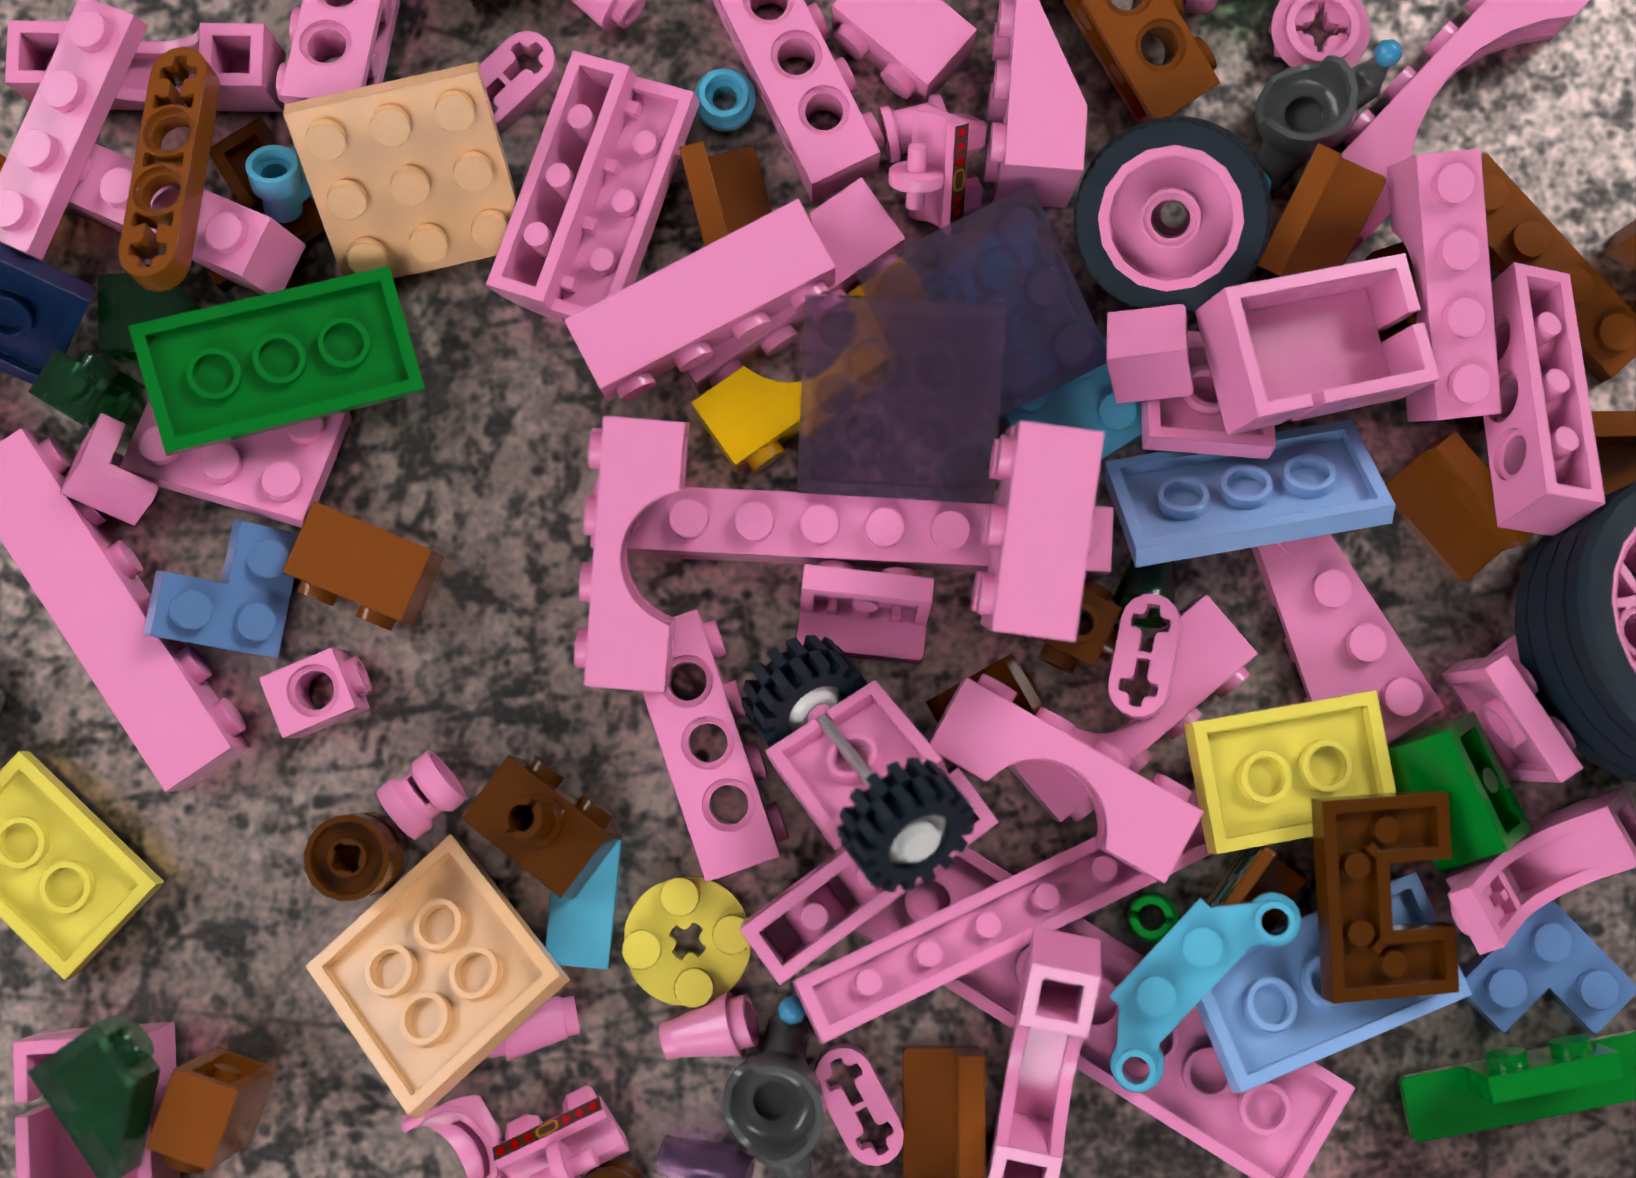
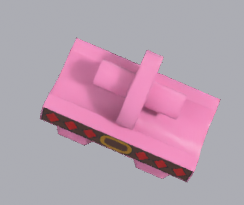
M928 104L913 108L911 144L908 145L907 161L893 164L889 168L888 174L889 185L896 190L906 192V208L909 209L908 217L933 223L941 229V233L947 236L963 232L964 214L980 208L982 205L983 186L978 176L967 171L968 155L978 153L985 147L987 125L983 120L966 113L949 114Z
M586 1085L567 1094L562 1103L563 1113L544 1123L538 1115L525 1114L507 1123L506 1140L491 1147L494 1164L508 1178H581V1174L628 1152L629 1147L624 1132L600 1096L597 1097L592 1087Z

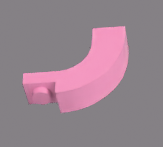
M1624 785L1569 805L1530 823L1532 830L1508 852L1460 865L1445 878L1451 889L1447 896L1451 901L1453 919L1460 931L1470 936L1479 955L1504 948L1523 922L1531 914L1552 900L1585 884L1636 867V806Z

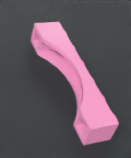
M1469 0L1464 8L1472 14L1471 17L1460 28L1449 21L1423 49L1431 58L1417 73L1408 65L1382 93L1390 103L1377 117L1366 109L1354 122L1352 129L1344 139L1348 147L1342 153V158L1386 178V184L1350 254L1390 214L1387 167L1411 157L1417 131L1433 98L1441 87L1458 71L1488 54L1521 43L1552 39L1590 0Z

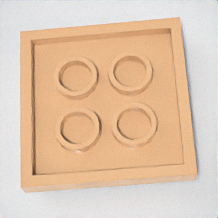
M478 62L285 104L283 115L341 276L389 266L392 277L398 278L497 256L518 198Z
M452 834L448 835L305 966L409 1116L421 1118L570 980L465 843Z

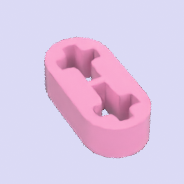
M523 31L515 33L507 38L479 65L489 100L495 96L493 101L497 111L493 115L499 135L514 124L557 80L559 66L554 49L548 39L537 32ZM524 53L529 58H534L540 53L538 59L542 68L535 74L529 69H524L520 72L521 68L517 58Z
M1143 594L1134 598L1125 607L1120 620L1109 676V695L1113 704L1125 716L1135 720L1152 718L1166 707L1171 693L1181 641L1182 620L1177 608L1168 598L1158 594ZM1157 608L1160 610L1162 621L1170 624L1168 632L1156 633L1152 653L1142 651L1143 633L1141 629L1133 626L1136 618H1147L1149 610ZM1140 661L1148 662V682L1150 685L1158 687V692L1155 697H1144L1141 707L1131 706V697L1128 693L1121 691V686L1124 681H1135Z
M838 1043L829 1046L820 1054L816 1062L815 1075L821 1082L826 1108L848 1150L856 1160L871 1166L889 1163L898 1155L903 1145L904 1131L899 1114L872 1063L862 1049L849 1043ZM841 1058L846 1066L857 1063L861 1068L854 1075L855 1086L861 1096L852 1101L841 1083L830 1086L826 1081L833 1074L831 1062ZM867 1107L875 1123L880 1125L888 1122L892 1126L885 1132V1146L876 1149L871 1141L860 1144L857 1138L864 1132L862 1120L857 1111Z

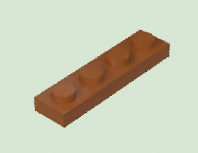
M1486 153L1481 159L1490 263L1500 274L1514 262L1570 274L1584 365L1601 383L1613 378L1636 357V314Z

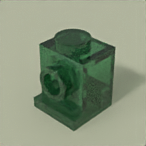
M56 348L28 392L79 424L91 429L100 413L122 422L145 385L91 352L85 350L78 360Z

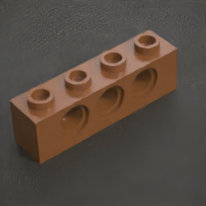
M1063 0L1137 125L1155 118L1171 116L1220 83L1213 71L1217 68V62L1212 50L1201 37H1193L1182 18V15L1185 13L1182 0H1133L1130 10L1117 8L1111 0ZM1144 35H1153L1162 42L1165 49V58L1161 66L1151 64L1143 56L1141 42Z

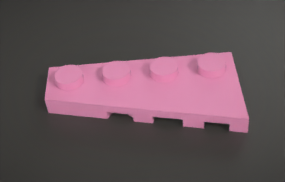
M1331 534L1252 548L1271 605L1276 607L1286 638L1283 639L1291 662L1296 664L1307 698H1304L1305 702L1377 690L1387 744L1444 708L1440 699Z

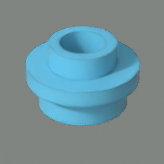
M719 68L705 74L697 83L694 92L700 104L696 113L700 120L708 127L718 131H732L746 124L753 115L756 105L754 87L750 80L741 72L730 68ZM721 94H730L737 100L736 104L728 110L718 109L714 105V101Z

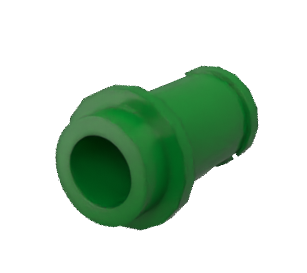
M1146 892L1137 896L1130 904L1127 912V921L1131 932L1139 940L1149 944H1157L1179 920V912L1174 902L1158 892ZM1150 905L1159 906L1165 915V922L1155 931L1146 929L1141 923V913L1144 908Z

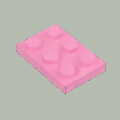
M149 399L119 468L155 483L162 488L302 528L313 501L319 502L352 417L348 411L167 456Z

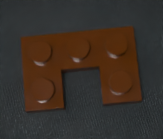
M1422 790L1311 799L1322 999L1338 1004L1459 992L1456 925L1443 921L1393 925L1389 865L1391 863L1452 859L1448 792Z

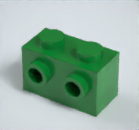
M1474 711L1407 734L1388 748L1396 792L1422 790L1448 792L1452 859L1433 860L1438 872L1508 852L1532 830Z

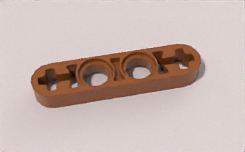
M188 47L174 48L165 52L156 60L150 72L119 244V261L123 269L139 285L155 292L170 290L180 284L187 276L191 266L220 93V80L215 71L201 53ZM195 74V78H189V75ZM176 85H182L181 94L176 89ZM179 127L190 128L189 137L181 147L171 151L161 150L163 138L168 132ZM168 185L180 186L179 196L171 206L161 210L151 209V201L159 189ZM150 228L156 229L157 233L155 234ZM159 246L166 251L164 255L157 256ZM146 259H153L150 267L144 264Z

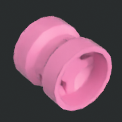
M427 750L412 762L411 771L402 779L391 778L376 790V795L385 811L396 825L413 840L419 839L433 828V819L441 812H453L468 800V795L449 767L431 750Z

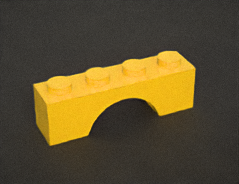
M901 257L848 293L847 309L851 322V336L844 352L829 369L818 376L804 381L779 382L762 377L743 366L691 402L696 416L737 474L749 466L754 473L765 469L785 453L781 445L801 430L806 437L815 434L837 416L833 410L835 406L851 395H854L858 401L865 399L888 381L889 378L884 373L904 358L909 365L915 364L940 344L936 336L941 333L945 318Z

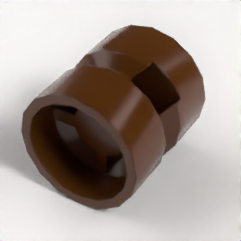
M377 812L335 816L321 823L309 836L304 850V870L311 885L322 895L337 901L359 900L394 886L402 877L410 858L409 841L405 833L389 816Z

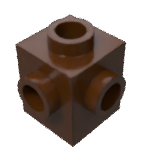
M1084 578L1080 613L1089 617L1090 628L1085 635H1077L1076 642L1029 636L1027 643L1041 649L1038 655L1040 660L1064 672L1073 674L1076 667L1082 670L1095 667L1098 658L1108 662L1115 651L1119 625L1115 623L1122 608L1108 601L1111 591L1098 583Z

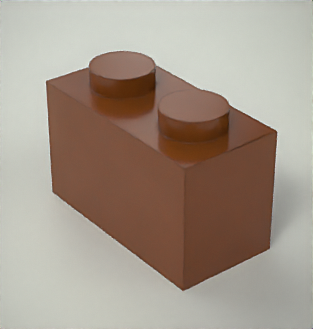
M313 501L282 572L302 580L297 592L330 606H334L337 597L341 596L360 604L355 615L356 617L392 631L396 620L415 626L445 557L414 542Z
M220 1047L174 1068L145 1149L165 1155L164 1163L173 1169L193 1174L203 1173L204 1170L211 1171L252 1142L278 1068Z

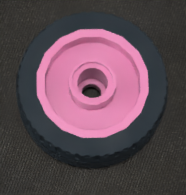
M1167 116L1142 122L1111 140L1096 155L1085 172L1078 189L1074 209V230L1080 255L1090 274L1107 293L1135 309L1183 304L1186 307L1187 313L1194 312L1222 289L1241 285L1254 271L1265 250L1272 220V204L1268 182L1260 163L1249 147L1240 138L1222 126L1204 119L1188 116ZM1169 202H1178L1186 210V218L1178 226H1170L1162 219V208Z

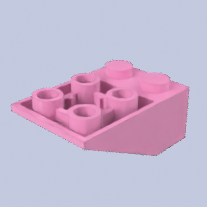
M1000 0L998 20L994 23L991 45V61H996L994 81L990 83L987 121H991L992 126L990 141L985 147L983 182L994 183L992 203L1067 208L1084 171L1088 106L1039 0Z

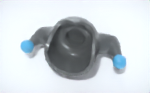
M1394 39L1382 40L1374 49L1373 58L1355 65L1353 68L1348 65L1344 58L1331 55L1326 56L1321 62L1291 67L1269 78L1258 96L1254 116L1258 133L1263 140L1257 160L1266 176L1270 195L1280 190L1294 172L1306 160L1311 159L1318 143L1332 150L1342 144L1354 125L1357 110L1378 96L1389 67L1395 66L1401 59L1403 52L1400 43Z
M795 995L783 998L776 1012L768 1019L760 1054L750 1056L734 1069L725 1084L722 1108L727 1126L737 1140L747 1147L760 1163L773 1167L777 1178H809L812 1168L810 1152L822 1135L826 1111V1102L821 1082L806 1062L809 1025L805 1019L806 1012L799 997Z

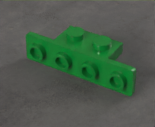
M1636 1029L1590 1038L1588 1035L1561 1036L1549 1040L1548 1047L1528 1051L1521 1047L1495 1049L1484 1054L1485 1059L1406 1074L1398 1079L1409 1135L1419 1143L1636 1100Z

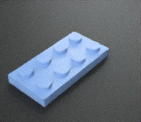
M1352 419L1275 432L1276 448L1269 459L1161 451L1105 461L1104 480L1135 567L1392 524L1395 503Z
M1417 872L1409 873L1390 881L1393 925L1439 922ZM1315 911L1301 917L1299 933L1290 943L1280 947H1270L1263 944L1251 946L1197 1003L1196 1008L1232 1093H1243L1471 996L1472 993L1458 965L1459 992L1338 1004L1322 999L1318 914ZM1286 923L1268 931L1273 933L1279 932L1285 927Z

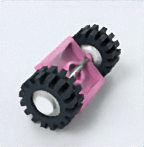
M806 635L804 645L794 637L786 640L787 651L781 653L776 646L767 652L772 661L767 666L757 662L751 671L758 679H746L743 690L748 696L741 698L742 707L747 712L745 715L770 747L765 752L775 770L836 851L843 846L871 885L877 889L882 886L886 892H895L898 885H900L904 891L915 889L916 879L919 877L925 883L935 879L936 876L933 870L939 865L947 870L954 863L950 854L952 851L961 853L964 851L968 842L964 839L963 835L972 834L975 825L970 819L975 816L974 810L966 797L948 777L949 773L943 759L879 683L873 680L867 684L862 673L831 639L824 637L820 641L816 635Z

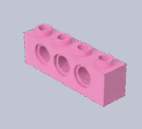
M302 0L301 7H294L290 16L289 35L292 46L288 63L282 62L277 71L276 93L279 101L288 104L383 83L401 0ZM345 3H350L349 5L339 7ZM340 57L338 60L334 62L325 63L327 60L331 58Z
M711 0L811 202L813 203L852 184L861 177L865 178L878 172L879 149L885 146L883 134L870 111L861 114L852 94L858 91L857 85L846 60L843 57L834 60L824 41L830 38V32L818 5L814 2L807 6L804 0ZM764 4H776L785 10L780 17L773 20L761 19L754 14L756 9ZM792 57L804 58L813 65L809 71L800 75L789 74L781 68V65ZM830 111L840 119V122L832 129L819 130L811 126L807 120L815 112Z
M1514 262L1491 282L1501 414L1483 415L1497 527L1555 537L1606 503L1570 274Z
M695 609L673 617L675 618L671 681L665 693L642 691L705 882H709L780 857L782 853L778 842L789 839L778 803L774 802L765 805L757 781L768 777L767 770L757 742L744 743L737 720L747 717L745 715L747 712L742 707V696L736 680L724 684L716 659L727 656V652L716 620L704 623L701 613ZM694 664L700 666L705 672L706 687L698 698L684 701L675 695L672 689V678L680 667ZM707 724L719 726L727 737L725 753L714 762L701 760L696 756L692 748L694 733L700 727ZM722 786H736L745 793L748 800V810L743 819L737 822H725L715 815L712 808V799L715 792Z
M952 766L947 770L949 773L948 777L969 801L968 803L972 806L975 816L970 818L975 824L973 833L963 835L964 839L968 842V846L999 822L959 767ZM843 847L745 919L739 930L778 984L781 985L906 891L900 885H898L895 892H886L882 886L877 889L871 885ZM952 851L950 857L952 858L959 852ZM921 877L916 879V884L922 880Z

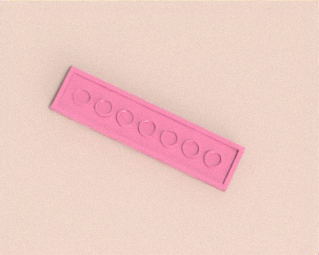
M966 847L962 853L959 852L952 857L954 863L947 870L942 866L938 867L933 871L936 876L935 879L928 883L921 880L916 884L915 889L903 893L856 928L855 931L875 942L1013 875ZM1083 918L1055 930L1100 939L1101 980L1089 1037L1083 1041L1076 1069L1251 1178H1304L1356 1087L1313 1062L1243 1093H1232L1195 1006L1159 1044L1165 1061L1163 1076L1154 1088L1145 1092H1131L1124 1089L1116 1082L1110 1068L1111 1056L1117 1045L1119 1005L1109 995L1144 956ZM1030 943L943 986L1013 1029ZM1131 1057L1124 1062L1126 1071L1132 1076L1142 1077L1149 1072L1148 1064L1140 1057Z

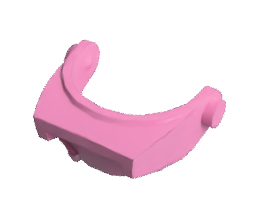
M480 1095L463 1096L445 1102L438 1107L430 1109L421 1118L409 1116L408 1114L402 1117L404 1122L400 1126L404 1133L412 1128H419L424 1125L442 1135L456 1151L467 1178H508L494 1164L491 1147L504 1142L505 1138Z

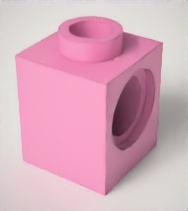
M328 648L259 677L282 738H303L371 709L365 693L372 690L366 669L357 656L350 658L348 651ZM325 673L333 682L334 694L328 705L318 709L310 699L309 689L313 680Z

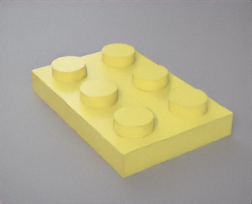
M1377 690L1183 723L1199 809L1204 811L1201 822L1206 849L1209 854H1221L1312 837L1311 799L1396 792Z
M18 751L0 770V918L63 980L74 978L165 882L30 751Z

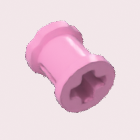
M940 93L930 95L927 103L892 111L889 106L878 107L879 125L885 141V152L890 163L900 161L901 154L908 152V145L911 144L912 113L914 107L928 104L947 112Z

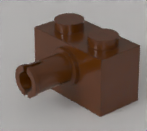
M508 755L461 816V819L560 898H575L615 844L623 837L609 826V823L615 816L596 800L584 793L578 801L559 787L565 777L540 757L533 755L529 762L524 759Z

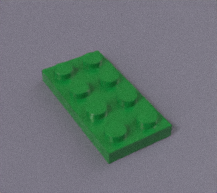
M389 266L128 325L167 456L424 393L425 390Z

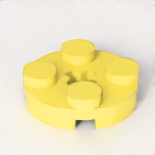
M677 876L655 884L634 904L625 924L622 954L625 962L629 965L633 978L649 995L667 1004L697 1008L730 991L743 975L750 959L751 945L739 929L742 922L748 916L743 903L736 894L719 881L705 882L704 876ZM692 923H695L703 929L699 941L706 947L700 955L690 951L682 957L673 950L676 947L677 941L671 936V931L676 925L686 930Z

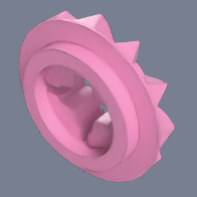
M1281 0L1275 8L1268 33L1272 35L1274 57H1281L1290 68L1302 64L1321 62L1326 56L1331 55L1344 58L1352 68L1361 59L1368 46L1370 22L1360 0ZM1318 11L1319 20L1322 21V29L1337 35L1329 36L1322 45L1320 52H1317V46H1314L1313 36L1303 34V31L1308 30L1314 21Z

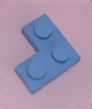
M233 521L221 582L156 570L143 635L278 658L294 581L293 576L282 571L299 533L245 521Z
M1553 900L1531 914L1504 948L1482 955L1478 953L1461 970L1472 993L1471 996L1464 999L1495 1030L1505 1033L1547 992L1586 1032L1597 1035L1636 995V984Z

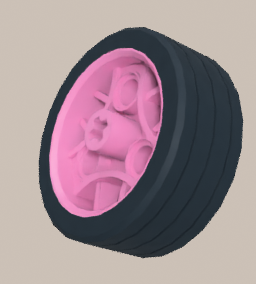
M1635 481L1604 496L1606 504L1555 537L1544 535L1529 554L1517 586L1514 617L1520 663L1534 678L1538 687V692L1534 695L1547 715L1556 717L1567 727L1575 740V749L1588 761L1621 779L1636 782V575L1633 577L1626 565L1636 573Z

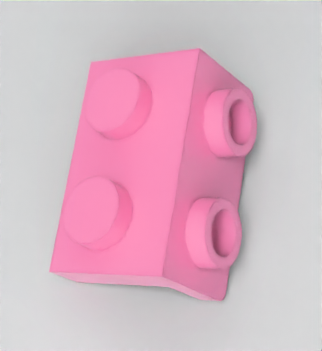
M825 560L818 563V565L804 564L797 639L804 645L806 635H816L820 641L827 637L836 646L838 645L847 657L919 664L924 656L926 625L932 606L934 578L920 577L918 572L904 567H890L882 570V572L856 570L854 565L840 560Z

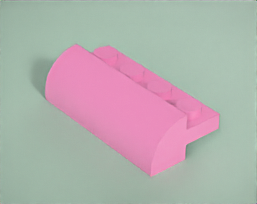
M572 51L486 285L500 296L523 308L565 323L564 319L634 284L681 156L679 147L685 145L700 104L695 92L638 77L629 65Z

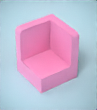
M1175 304L1107 313L1106 360L1116 404L1185 397L1193 394V377L1188 354L1187 312L1185 305Z
M100 413L80 444L60 494L135 526L154 500L158 486L119 468L124 456L116 453L115 450L126 424Z

